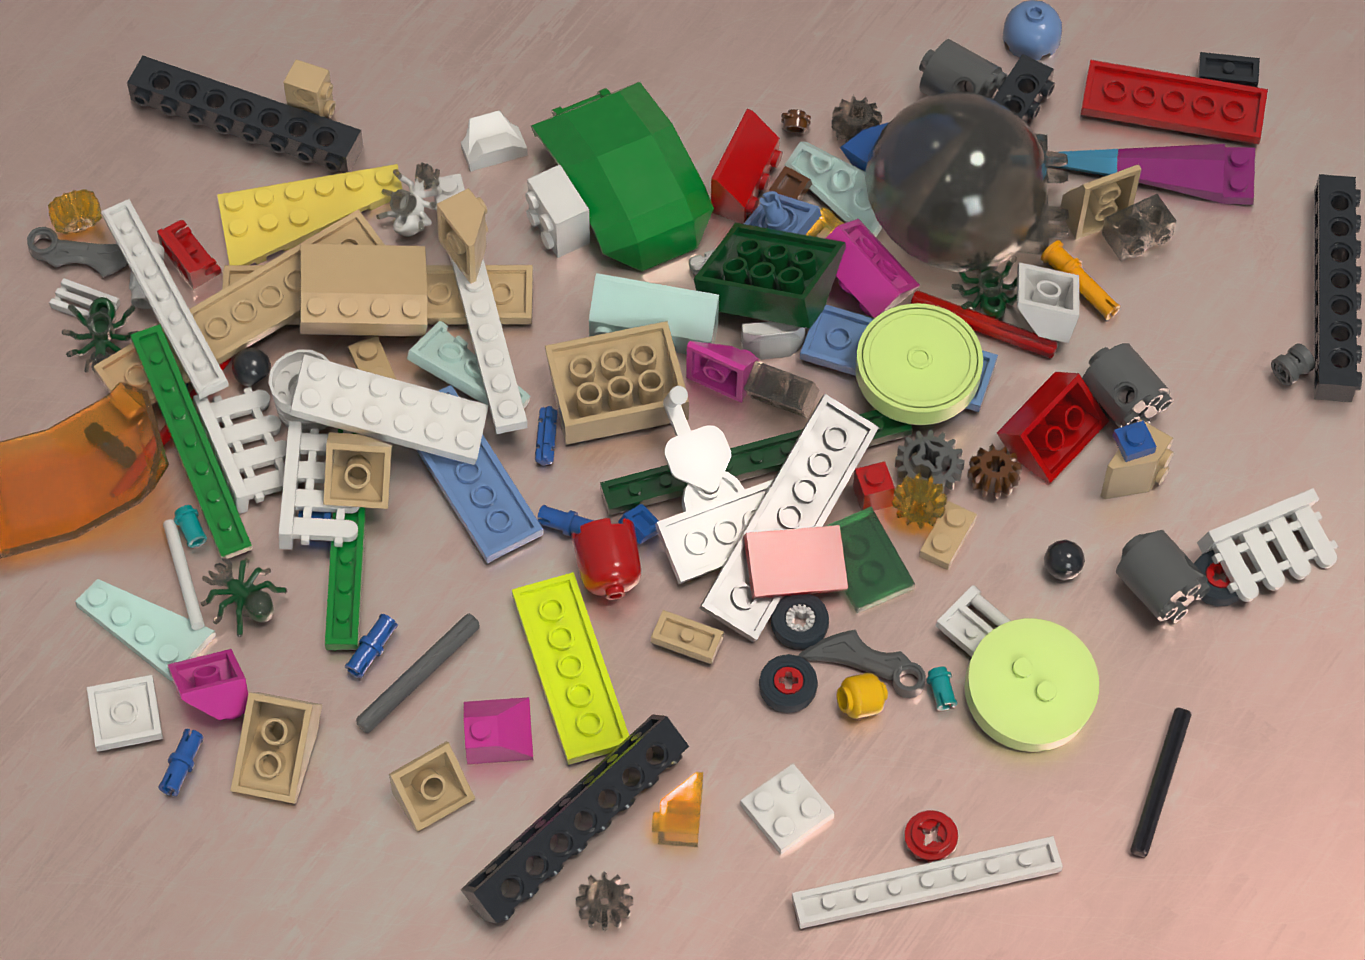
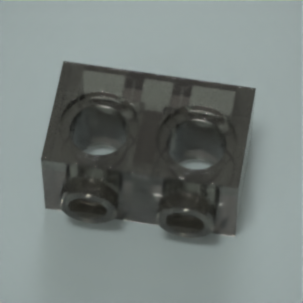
M1155 194L1105 217L1102 235L1119 260L1122 261L1129 257H1138L1146 249L1155 245L1161 246L1166 244L1173 237L1177 220L1159 195Z
M755 361L744 388L752 399L807 419L820 391L811 380L759 361Z

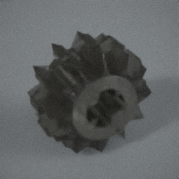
M854 95L850 102L842 99L839 107L834 108L832 112L833 119L831 120L832 131L836 132L837 140L845 139L846 143L862 130L880 125L882 123L881 112L877 111L876 103L868 104L866 97L859 101Z
M605 871L601 874V880H597L594 876L590 875L588 877L589 885L581 884L579 886L580 896L576 897V906L581 908L579 910V917L581 920L589 918L588 926L591 929L598 923H601V928L604 932L608 930V923H612L615 927L619 928L621 926L620 918L628 919L631 915V911L628 908L633 906V897L628 895L630 893V886L628 883L620 885L621 877L618 874L611 880H608V875ZM601 899H608V904H601Z

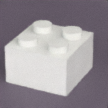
M557 165L527 179L528 192L525 193V197L529 204V209L526 210V214L533 227L538 226L540 229L541 239L547 249L552 248L557 258L589 244V209L561 165Z

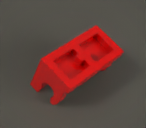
M179 220L164 229H159L157 231L160 245L164 247V253L194 290L220 275L222 270L216 264L215 259L211 258L192 234L189 227L184 228L187 226L186 222Z

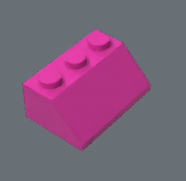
M860 219L838 225L825 238L845 242L846 248L836 277L839 279L838 283L841 288L857 298L860 302V308L868 316L876 318L881 313L896 307L920 287V284Z

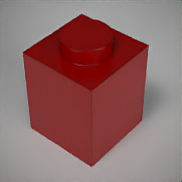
M885 461L854 470L853 489L862 514L893 506L895 486Z

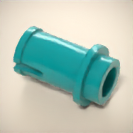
M191 505L178 508L174 513V522L181 527L188 547L196 548L203 545L207 541V536L197 518L199 516L198 510L194 509Z
M944 666L929 670L928 677L926 678L927 684L932 687L938 711L951 709L949 704L953 708L958 704L950 682L952 673L947 671V668Z

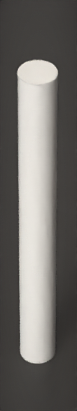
M169 519L163 523L191 627L193 630H199L205 624L177 525L173 519Z

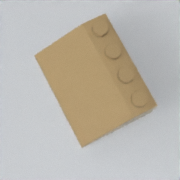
M301 243L300 334L424 336L426 334L427 275L425 246Z
M668 321L545 345L554 396L566 445L670 424L663 406V400L673 387L682 386L685 389L686 387ZM687 398L686 402L681 405L686 420H689V398Z

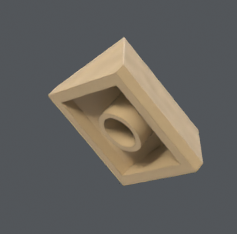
M447 741L389 774L392 794L416 831L424 829L475 799L457 758Z

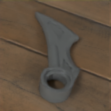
M48 227L35 228L27 237L31 256L37 260L46 261L56 268L69 263L86 264L94 268L104 278L128 265L117 244H95L60 240L56 232ZM42 238L52 241L51 245L46 249L37 248L35 243Z
M856 629L824 638L798 655L806 661L844 664L893 681L892 684L895 692L904 698L917 697L923 692L925 687L926 675L920 665L911 662L901 651L886 653L871 649L860 639ZM904 674H913L918 678V682L914 686L909 687L903 685L900 682V678Z

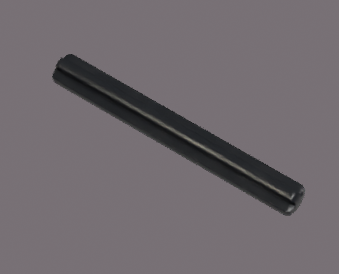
M1179 707L1174 710L1130 849L1134 855L1146 857L1149 853L1192 715L1189 710Z

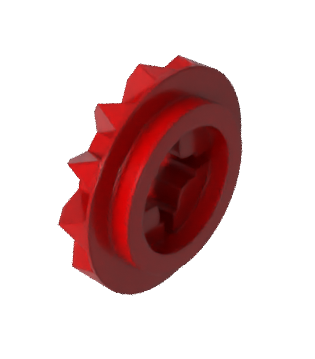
M927 810L917 813L908 821L905 828L904 837L907 850H911L917 859H926L930 863L934 860H945L949 854L955 851L958 842V830L955 823L949 816L939 811ZM938 827L936 839L940 842L932 841L925 846L926 836L923 833L930 834Z

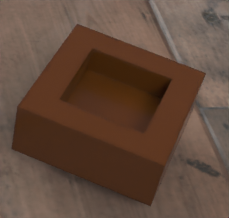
M785 166L769 191H775L778 194L801 201L811 187L812 182L810 178Z

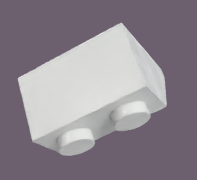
M1019 262L1017 267V308L1038 337L1069 343L1079 318V275Z

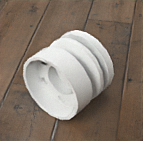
M296 350L286 353L272 367L269 375L271 393L279 418L287 427L289 426V421L302 422V433H310L311 428H316L320 431L328 427V425L291 416L289 412L304 355L326 361L329 360L323 354L313 350Z

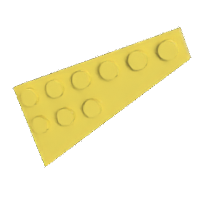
M398 164L217 194L229 265H250L254 262L258 265L266 261L267 256L280 250L287 251L358 209L360 212L366 209L374 210L395 200V198L391 197L393 192L403 195L402 183L398 179L400 176Z

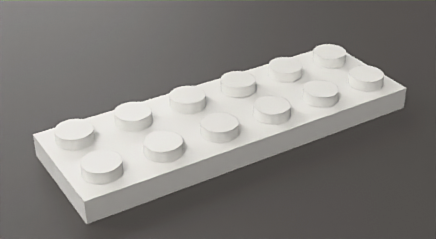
M304 355L289 415L475 465L489 405Z

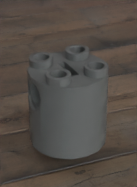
M950 39L945 40L936 51L928 50L919 66V70L923 72L919 85L920 91L971 120L977 119L980 114L984 113L992 101L996 90H999L1007 78V74L1002 71L1001 67Z
M1122 343L1111 349L1105 347L1097 351L1090 358V367L1082 377L1097 403L1119 428L1136 423L1140 419L1150 424V419L1157 412L1165 411L1173 403V399L1169 396L1170 390L1129 343Z
M1164 530L1139 534L1132 538L1122 549V557L1116 568V574L1160 622L1171 619L1173 623L1178 622L1187 614L1188 609L1186 607L1195 599L1200 600L1211 589L1207 584V577Z

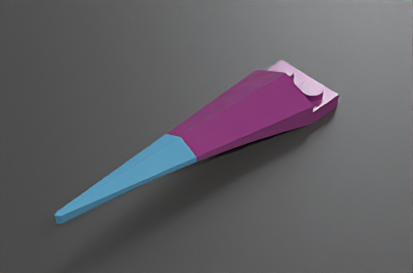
M1225 144L1011 155V160L1014 162L1069 169L1108 176L1139 164L1141 173L1138 183L1177 191L1221 204L1254 205L1255 148L1225 147Z

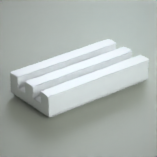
M65 278L61 281V288H57L55 292L56 297L52 298L49 302L52 309L74 317L76 316L69 310L71 304L63 302V299L80 304V306L90 309L92 302L100 297L111 300L116 311L120 305V300L117 297ZM74 306L87 321H91L88 310Z

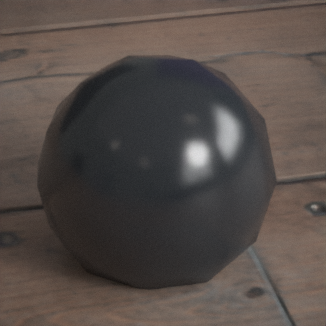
M246 348L240 351L232 362V372L235 379L248 387L262 380L271 371L268 355L262 350L255 348Z
M1066 539L1051 544L1044 556V564L1047 571L1054 578L1061 580L1076 577L1081 573L1085 563L1081 547L1075 542Z

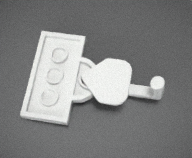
M675 386L671 389L663 400V406L676 435L665 446V459L672 475L688 483L682 497L683 513L661 520L655 524L678 584L721 569L774 480L772 479L744 489L737 478L725 471L731 458V450L725 435L719 428L711 425L693 431L690 430L681 405L688 398V392L682 386Z

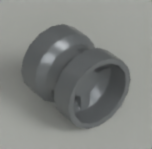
M1300 343L1289 348L1286 355L1281 354L1271 362L1273 373L1281 383L1287 386L1295 383L1299 379V375L1309 373L1316 366L1311 352Z

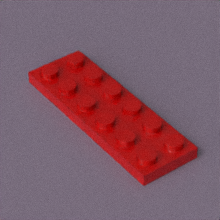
M1090 60L1081 115L1259 145L1268 89Z

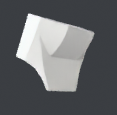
M498 110L469 119L467 133L461 142V148L470 172L528 155L527 146L519 127L511 124L501 111Z
M771 321L742 324V348L752 352L760 360L791 357L805 342V328Z

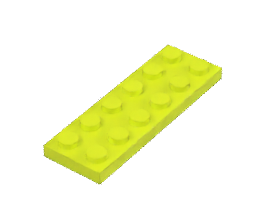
M574 572L512 589V597L567 764L570 765L611 753L629 736Z

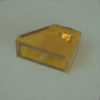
M696 772L661 799L660 812H653L652 832H658V844L698 847L703 772Z

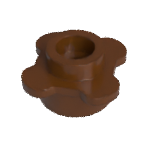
M791 109L788 110V113L781 114V122L784 123L783 129L785 131L804 133L807 131V126L811 125V121H809L811 116L807 115L805 111Z

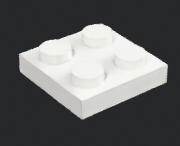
M152 675L87 687L97 752L163 739Z
M791 764L740 800V806L781 855L834 818V811L794 764Z

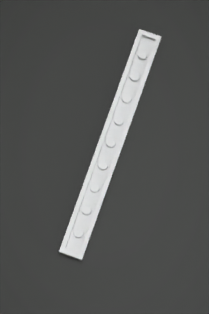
M461 174L431 179V188L432 184L437 183L442 189V194L434 196L436 204L465 190ZM450 257L496 434L528 428L527 418L484 259L482 260L477 280L470 284Z

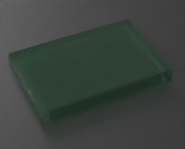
M872 507L826 525H840L848 589L845 593L856 613L865 611L915 589V582Z

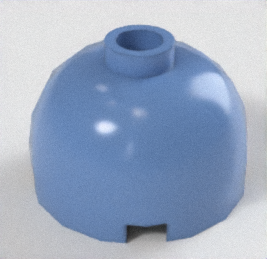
M1038 0L1024 1L1012 8L1004 22L1003 41L1004 43L1006 41V44L1010 47L1009 51L1013 55L1021 57L1024 54L1034 60H1041L1044 55L1054 54L1060 45L1062 22L1059 14L1049 4Z

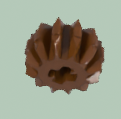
M992 443L989 446V451L980 447L977 451V456L970 458V468L967 473L968 479L972 480L973 490L982 489L983 498L988 493H993L996 500L1000 497L1001 492L1009 496L1012 493L1013 487L1019 485V475L1022 471L1021 464L1017 463L1018 457L1016 453L1007 455L1006 445L1001 450H996Z

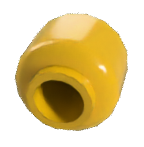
M864 673L845 678L837 689L836 698L838 706L843 713H846L851 718L859 719L879 714L883 710L885 701L888 698V691L886 685L880 682L877 676L873 673Z

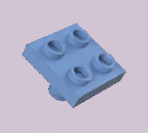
M769 191L763 194L764 198H760L761 204L744 224L806 235L822 214L819 206L778 194L775 191Z

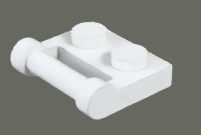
M974 585L936 623L938 629L971 657L981 640L993 628L971 611L968 606L972 604L997 626L1011 621L980 595L981 591Z

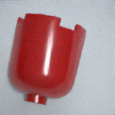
M610 518L594 520L581 525V533L571 534L584 587L590 593L604 596L608 600L624 597L625 593L634 588L641 578L642 569L634 523L626 518L623 519V524H611Z

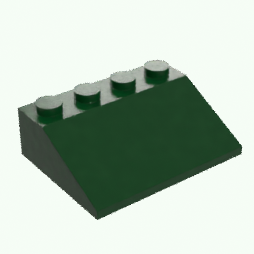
M735 223L695 276L696 291L719 295V312L811 329L825 308L846 244L842 241Z

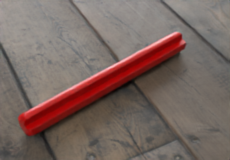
M915 291L912 296L911 304H930L947 309L962 318L977 332L1048 358H1053L1056 353L1058 342L1055 340L1038 337L1034 332L968 308L964 310L960 305L921 291Z

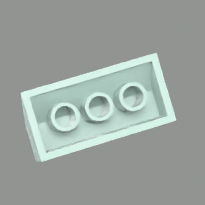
M596 273L589 315V337L668 321L676 353L687 354V344L689 341L715 343L718 330L719 295Z

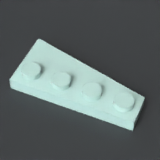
M800 142L784 165L810 178L812 185L809 189L846 223L860 219L875 237L906 195L905 192L808 142Z

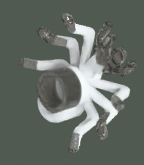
M422 162L421 165H416L415 185L413 181L402 175L398 169L393 170V174L409 187L410 192L404 189H399L396 192L382 189L383 195L391 197L390 207L392 211L376 215V218L379 220L395 217L393 229L396 233L405 237L413 236L419 231H423L425 229L424 226L432 224L430 218L424 212V207L437 211L436 202H427L423 198L442 194V189L439 187L440 181L438 180L440 170L435 169L434 173L431 165ZM431 187L434 189L431 191H424L430 189Z

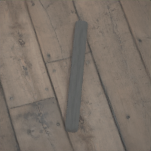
M470 613L461 618L356 718V724L366 733L371 732L479 629V621Z

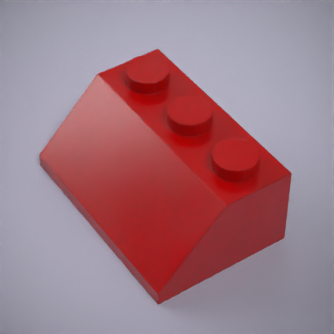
M746 109L711 178V202L714 208L712 213L744 224L748 215L752 214L758 207V195L760 191L765 192L771 179L769 173L772 167L777 168L783 154L779 150L780 138L753 110Z
M1054 372L1002 426L997 435L1004 446L1006 445L1010 454L1016 453L1019 463L1046 483H1051L1109 420L1079 373Z

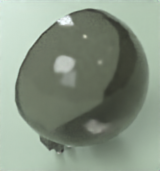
M944 92L921 98L895 115L880 132L868 155L865 174L868 200L877 221L891 240L909 255L930 266L954 272H976L998 266L1019 252L1042 255L1049 246V238L1062 239L1069 236V227L1049 223V221L1061 222L1069 219L1068 210L1048 206L1049 183L1060 184L1068 181V172L1048 168V166L1060 167L1068 164L1067 155L1048 151L1047 135L1034 133L1025 120L1011 108L991 97L972 92Z

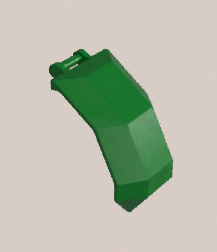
M640 81L612 93L607 88L597 91L595 96L565 108L559 106L552 109L553 117L530 125L534 136L541 140L556 163L561 165L588 207L589 222L603 255L637 270L645 271L698 248L714 209L712 202L673 124Z

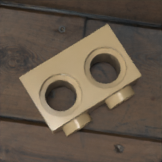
M296 59L283 82L287 105L325 118H331L335 111L336 102L333 101V84L330 80L329 70Z

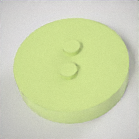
M914 303L900 305L878 315L862 333L856 356V379L867 401L885 416L899 422L914 425L939 423L960 413L974 398L980 384L983 353L978 337L973 329L953 312L930 304Z
M1017 619L998 626L981 640L966 670L965 696L973 718L991 738L1007 747L1020 751H1047L1064 745L1083 729L1092 715L1098 700L1099 675L1090 651L1071 631L1059 624L1043 619Z

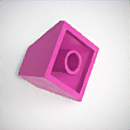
M689 341L686 355V378L742 403L759 375L760 359L745 349L740 350L728 345Z
M232 649L167 664L181 700L218 720L236 719L245 714L248 699L246 678Z
M529 697L464 702L467 765L533 760Z

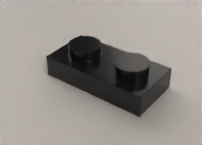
M1200 52L1198 78L1257 87L1259 83L1260 58Z

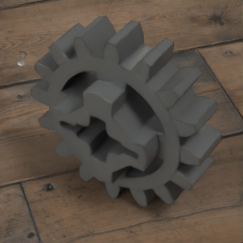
M929 430L928 435L923 437L920 431H917L915 440L907 436L904 446L899 445L895 458L897 478H904L903 486L905 488L913 485L914 494L916 495L921 490H925L926 496L930 497L932 491L936 490L942 496L944 487L953 490L955 481L961 480L965 460L962 459L963 451L962 449H955V439L946 442L945 433L943 432L938 437H934L933 430ZM948 466H951L948 472L943 475L942 472L947 471Z

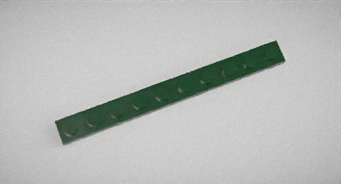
M878 410L858 414L879 427L868 447L912 435L913 429L911 424L891 419ZM803 429L730 448L731 458L725 471L739 481L779 471ZM664 465L600 482V490L609 515L631 510L640 504L647 506L681 497L688 483L675 478L669 466Z

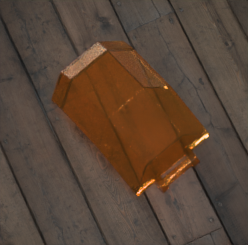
M119 382L107 396L48 429L0 441V559L76 539L140 504L154 490L168 468L169 462L147 390L125 382Z

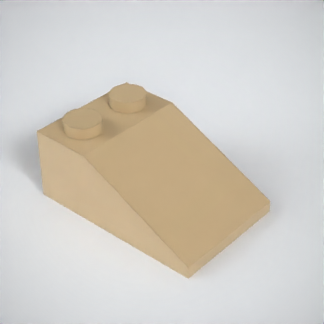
M1139 164L1088 182L1063 194L1059 212L1075 240L1130 220L1141 173Z
M249 692L230 791L295 804L316 740L322 704L261 692Z

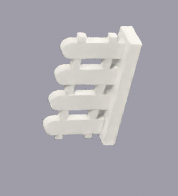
M251 387L243 389L242 395L222 400L220 395L215 396L212 403H209L207 396L202 399L198 395L193 396L194 407L238 513L241 514L248 511L250 499H255L256 503L264 501L265 495L282 491L287 441L280 440L275 442L273 436L277 435L281 430V420L275 415L263 416L262 411L269 407L270 395L264 390L252 391ZM253 415L254 419L235 425L231 421V419L241 416ZM221 422L224 428H220L218 423ZM260 439L264 440L265 445L247 450L243 449L242 444ZM231 447H232L233 450H234V453H233V454H231V451H230V449H229V448H231ZM275 465V471L257 476L253 472V470ZM240 473H244L246 479H242Z
M289 421L279 524V549L292 550L293 539H301V545H309L310 540L334 541V546L342 547L343 542H351L358 536L357 524L351 520H345V513H355L360 507L323 505L324 490H314V483H325L326 462H316L317 455L326 456L329 434H319V429L311 428L310 433H302V422ZM343 430V433L351 434L350 431ZM301 454H307L308 461H300ZM298 482H305L306 488L298 489ZM296 510L303 511V518L295 517ZM312 511L335 512L337 515L336 519L312 518Z
M1314 488L1210 530L1197 542L1202 554L1214 550L1215 555L1211 558L1215 564L1221 563L1231 582L1227 586L1230 593L1236 592L1238 597L1245 602L1252 601L1258 595L1257 582L1263 581L1265 587L1269 590H1278L1285 583L1283 571L1289 570L1295 579H1304L1311 572L1309 560L1315 559L1321 568H1330L1337 561L1335 549L1338 548L1335 540L1329 541L1319 523L1322 519L1320 512L1314 513L1311 508L1319 500ZM1292 517L1294 522L1288 524L1286 519ZM1266 528L1268 533L1262 535L1260 530ZM1299 530L1309 551L1303 552L1293 534L1294 531ZM1240 539L1241 544L1235 545L1234 541ZM1268 542H1274L1283 562L1277 563L1267 545ZM1247 552L1257 573L1251 575L1241 556L1242 553Z

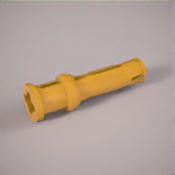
M1060 240L1048 246L1042 253L1040 260L1043 263H1048L1054 270L1079 275V292L1106 320L1111 319L1110 314L1114 316L1121 306L1082 269L1081 261L1078 258H1073L1063 248L1064 244Z

